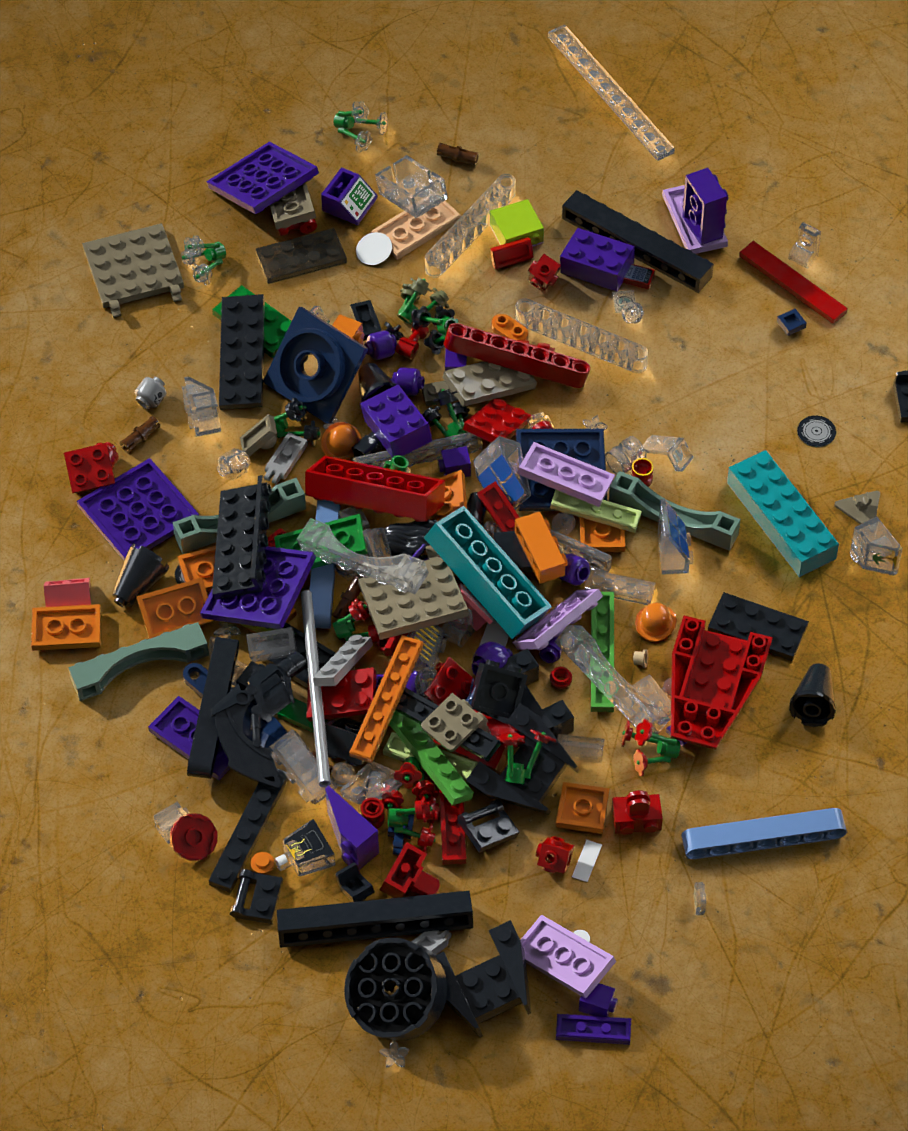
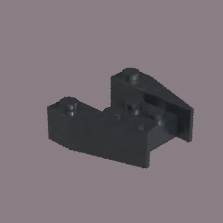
M521 703L507 721V724L512 729L526 737L525 744H521L514 754V763L524 764V769L527 768L538 742L534 738L536 734L530 732L531 729L541 733L545 732L546 735L556 739L540 716ZM556 739V742L551 740L547 744L543 742L531 770V777L525 778L524 784L505 781L508 764L501 775H499L480 761L466 781L489 798L499 799L506 803L549 815L551 811L541 804L567 766L577 773L579 768Z
M511 920L488 930L499 955L456 976L445 953L442 952L436 955L445 971L447 979L446 1003L479 1037L483 1035L478 1024L523 1003L527 1014H531L525 950Z

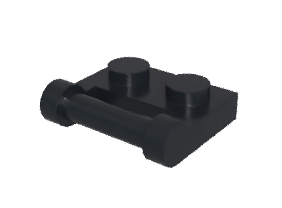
M499 799L471 813L464 812L458 815L459 825L479 853L514 839L519 834V830L504 811L503 803ZM494 814L496 817L475 827L472 822Z
M247 869L241 870L239 875L241 881L235 904L231 906L230 915L238 919L273 924L283 884L282 877L258 874ZM249 884H256L250 909H245L243 907Z

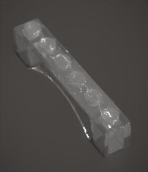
M312 518L309 519L297 538L301 551L314 552L315 556L328 564L332 562L346 571H356L364 578H374L379 583L395 586L404 593L408 591L416 594L429 573L423 560L405 553L391 557H368L357 554L347 549L337 540L328 524Z
M567 625L555 640V643L635 728L644 719H647L653 725L652 733L659 734L670 718L656 703L636 690L610 665L599 649L596 640L581 625Z

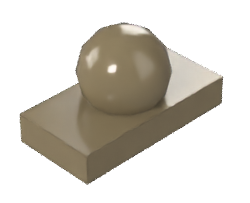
M268 414L240 437L243 455L249 457L259 448L268 450L274 447L277 442L274 416Z

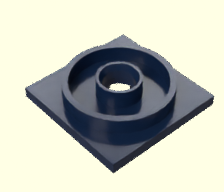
M298 307L264 377L263 383L291 401L293 398H297L299 402H302L307 407L306 411L326 424H332L368 348L305 308ZM308 355H313L318 361V370L312 376L307 375L304 369V363L307 361Z
M516 429L517 473L533 442L606 471L604 429ZM518 474V481L524 489V494L519 498V511H558L550 508L556 489Z

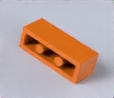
M539 511L515 519V534L541 584L565 576V566H568L565 554L560 553L558 549L559 543L556 536H552L550 533L551 528L548 520L544 519Z

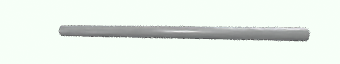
M304 590L300 595L319 786L327 787L331 784L322 690L321 686H315L313 677L320 671L312 592Z

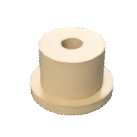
M647 650L634 652V665H642L643 668L647 667Z

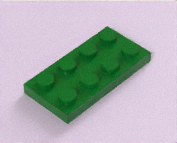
M241 285L227 297L255 294ZM222 301L212 309L213 315L220 320ZM265 302L264 352L274 358L292 321Z
M360 514L274 536L276 548L314 552L316 559L311 569L368 554L363 521Z

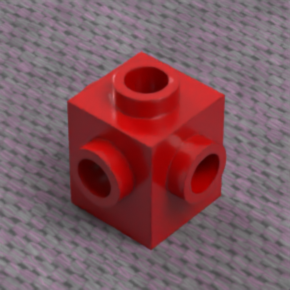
M543 254L538 262L534 260L530 265L528 280L537 289L542 288L546 290L549 285L553 287L559 278L557 273L560 270L561 264Z
M547 837L537 847L535 855L539 857L537 865L543 867V870L547 872H560L564 874L570 866L575 845L565 843V840L560 837Z

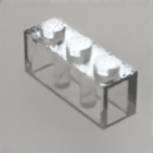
M291 729L270 746L274 752L271 756L279 766L283 764L287 769L285 775L292 784L296 782L301 788L298 793L306 803L310 801L316 805L326 797V787L319 786L317 759L299 734ZM330 778L331 784L329 786L333 790L337 789L338 787Z

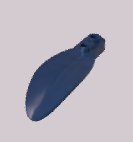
M191 663L183 670L185 684L201 698L203 697L208 670L198 663ZM198 676L197 679H192L191 677ZM253 703L249 705L243 718V733L251 741L252 730L249 713L254 706ZM273 716L270 722L261 721L260 730L261 746L270 748L271 752L282 750L289 744L287 731Z

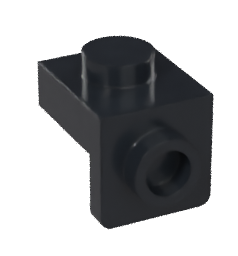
M355 862L336 872L335 876L341 892L352 902L363 901L375 893L372 884L361 875L359 867Z

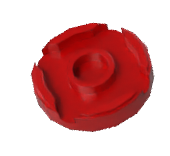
M188 813L181 816L173 824L170 831V843L173 851L179 857L189 861L204 859L214 851L218 842V832L214 824L208 817L198 813Z

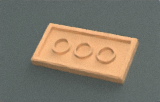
M434 192L372 230L371 233L378 232L388 236L392 243L390 254L398 260L461 221V215L437 192Z

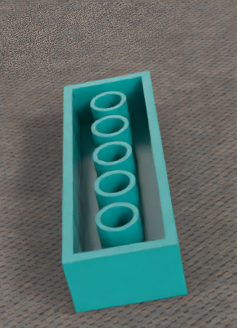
M766 450L729 467L727 484L798 577L837 558L839 543Z
M465 506L436 522L424 537L511 639H514L533 626L551 609V604Z

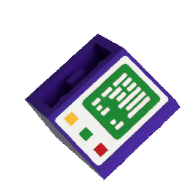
M341 167L321 194L322 211L358 225L375 203L378 195L359 174Z

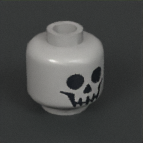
M145 377L135 390V400L146 409L156 408L167 394L166 389L163 387L165 383L158 377Z

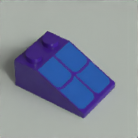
M328 785L325 788L327 813L342 854L341 857L347 865L355 862L360 870L379 854L378 830Z

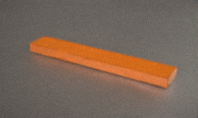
M401 635L349 752L350 757L368 763L373 762L422 651L423 641Z

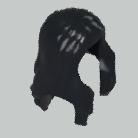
M428 519L424 522L394 523L385 527L381 534V549L383 553L392 559L408 562L422 544L430 545L424 537L437 520ZM424 550L414 563L422 562L427 558V555H422Z

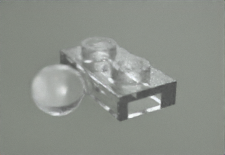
M650 674L631 686V691L656 723L671 715V701L667 697V695L671 696V678L664 682L663 688L659 687Z

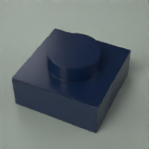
M796 309L777 316V323L788 336L806 328L807 322Z

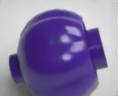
M485 642L477 648L473 655L472 671L476 676L479 663L486 664V660L499 662V668H502L508 658L513 656V653L510 649H506L499 643Z

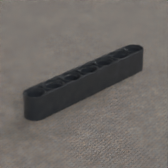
M215 638L189 756L187 776L212 778L220 740L215 725V717L211 718V709L230 692L239 651V640Z

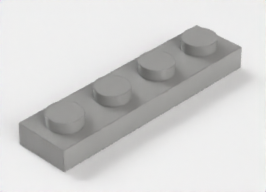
M351 636L313 677L314 685L336 686L373 646L371 637Z

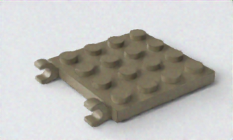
M162 223L82 243L103 308L110 307L113 318L121 316L119 304L171 292L174 302L182 300L180 289L184 288V282Z
M430 545L425 548L428 560L412 563L397 569H390L373 575L369 562L360 564L363 578L358 579L359 586L380 640L469 616L467 605L450 567L441 557H438L437 552Z

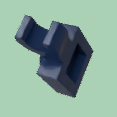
M408 815V825L403 826V828L413 831L414 815ZM388 827V837H394L393 854L399 855L404 845V839H411L412 836L394 833V828Z

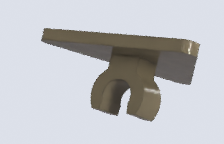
M880 491L866 492L865 494L838 500L835 502V507L869 531H873Z

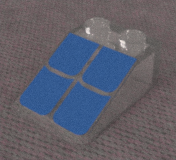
M498 436L473 460L476 477L483 489L496 481L516 510L531 496L528 478L517 474L519 466L523 461L520 442Z
M661 499L657 539L662 575L689 573V564H693V551L688 550V546H691L690 532L686 533L685 523L666 499Z

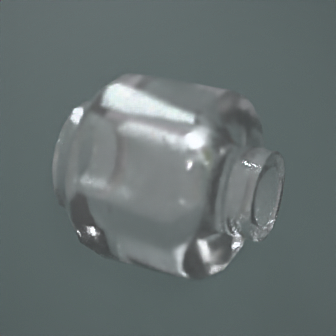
M236 448L229 450L218 458V473L228 480L237 479L248 472L250 465L249 456L243 450Z

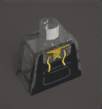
M314 819L284 838L283 850L285 853L275 858L276 865L280 871L293 866L298 876H304L336 865L335 854Z

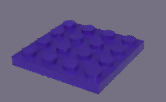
M269 141L206 182L209 189L257 214L272 203L279 201L280 198L289 192L294 191L303 183L310 181L319 174L317 166Z
M150 458L115 478V484L100 487L77 501L79 509L124 561L131 544H136L135 548L137 549L143 546L150 550L174 535L173 522L192 515L199 516V513Z
M265 547L267 563L264 564L266 580L263 582L262 592L215 600L211 590L200 612L202 618L282 630L316 559L314 552Z

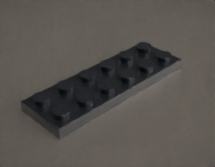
M264 294L222 297L219 379L220 410L263 407Z

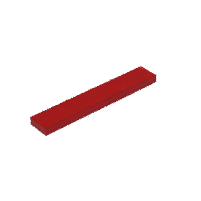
M754 240L739 252V257L830 323H836L847 313V307Z

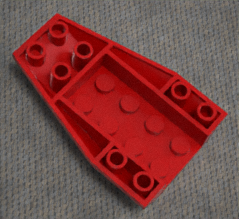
M684 615L672 651L671 738L716 750L760 681L773 637L750 632L747 641L706 631L705 620Z

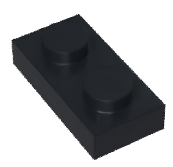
M371 300L350 305L354 320L362 323L363 341L367 340L368 335L382 331Z

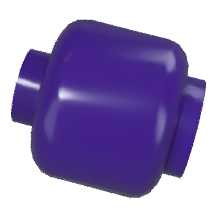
M386 330L368 335L367 342L364 343V346L368 348L366 354L370 355L374 360L392 357L397 346L395 336Z
M402 367L393 373L392 380L401 387L407 396H416L420 389H424L425 378L421 376L417 368Z
M572 553L566 554L568 566H565V576L559 578L574 586L581 585L589 578V563L586 559Z

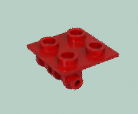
M107 443L64 452L72 494L115 484V476L112 470Z
M448 657L445 663L438 662L434 667L437 675L424 692V695L438 706L452 693L459 699L466 700L469 695L472 679L474 678L451 657Z

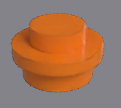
M259 852L251 859V868L258 874H269L275 865L273 856L267 852Z

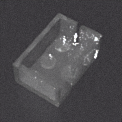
M408 155L393 163L397 183H395L391 166L375 174L379 194L415 218L448 199L444 178L431 172L430 169Z

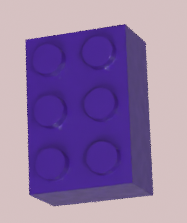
M709 168L696 171L685 177L682 217L700 245L723 238L724 228L726 227L725 215L727 214L728 194L725 189H722L717 176L712 174Z
M577 228L560 255V273L618 292L625 275L631 265L634 264V246Z
M399 385L360 403L365 422L392 458L396 455L404 456L432 442L429 423Z

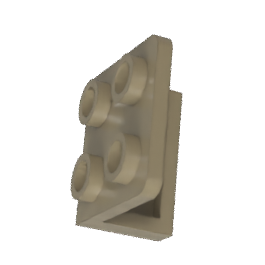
M453 693L421 723L422 729L450 752L455 751L477 728L490 733L486 724L488 722L487 718L482 713L475 712L466 700L459 699Z

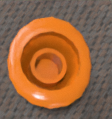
M334 423L324 431L321 438V449L325 456L349 460L354 457L352 447L361 440V434L357 428L349 423Z
M654 602L642 608L637 614L635 621L636 631L643 639L658 642L672 634L676 628L677 618L671 608L662 603Z

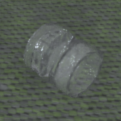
M629 436L619 446L609 450L605 454V459L615 474L619 471L627 473L632 469V463L635 460L646 458L647 454L641 442L635 437Z

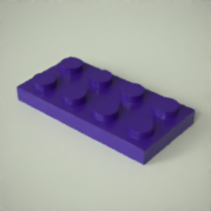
M178 696L148 726V730L189 759L199 709ZM220 741L212 774L217 780H220L230 770L228 767L229 760Z

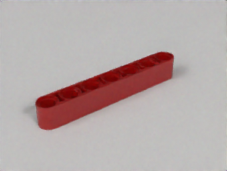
M459 323L449 325L444 340V346L449 351L574 388L584 387L591 369L590 365L584 360Z

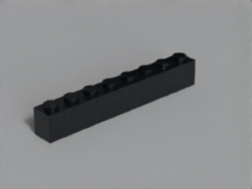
M576 190L562 205L563 220L580 229L634 246L635 259L697 293L703 289L713 276L714 264L709 260L694 254L674 241L668 240L657 232L642 226L639 222L633 221L622 213L592 199L587 194Z
M470 890L277 910L280 948L421 934L428 931L439 930L441 932L445 930L473 928V910Z

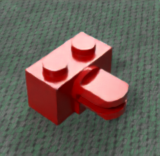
M637 790L630 792L626 797L612 798L611 810L615 834L630 835L634 832L654 833L662 830L663 816L660 794L649 795L647 791Z
M406 842L379 890L392 898L403 897L407 889L417 895H429L438 892L440 882L436 877L423 871L424 867L421 864L427 853Z

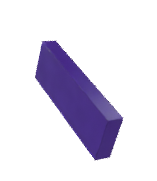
M557 1014L556 1040L630 1045L631 1018Z

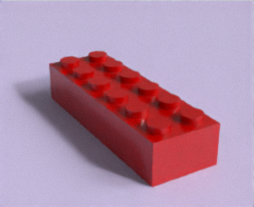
M323 456L305 471V496L313 497L315 500L333 501L334 504L352 505L356 509L366 508L376 513L385 512L393 514L395 517L413 518L417 522H424L444 505L445 480Z

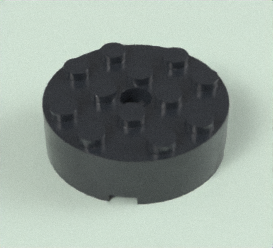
M401 938L381 939L365 947V950L351 963L345 979V1002L351 1017L366 1032L392 1041L411 1040L427 1032L441 1016L447 999L445 971L437 957L427 948ZM397 985L398 989L393 993L394 987Z

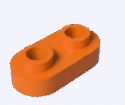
M498 314L493 317L491 328L496 335L513 340L528 341V330L519 322L506 314Z

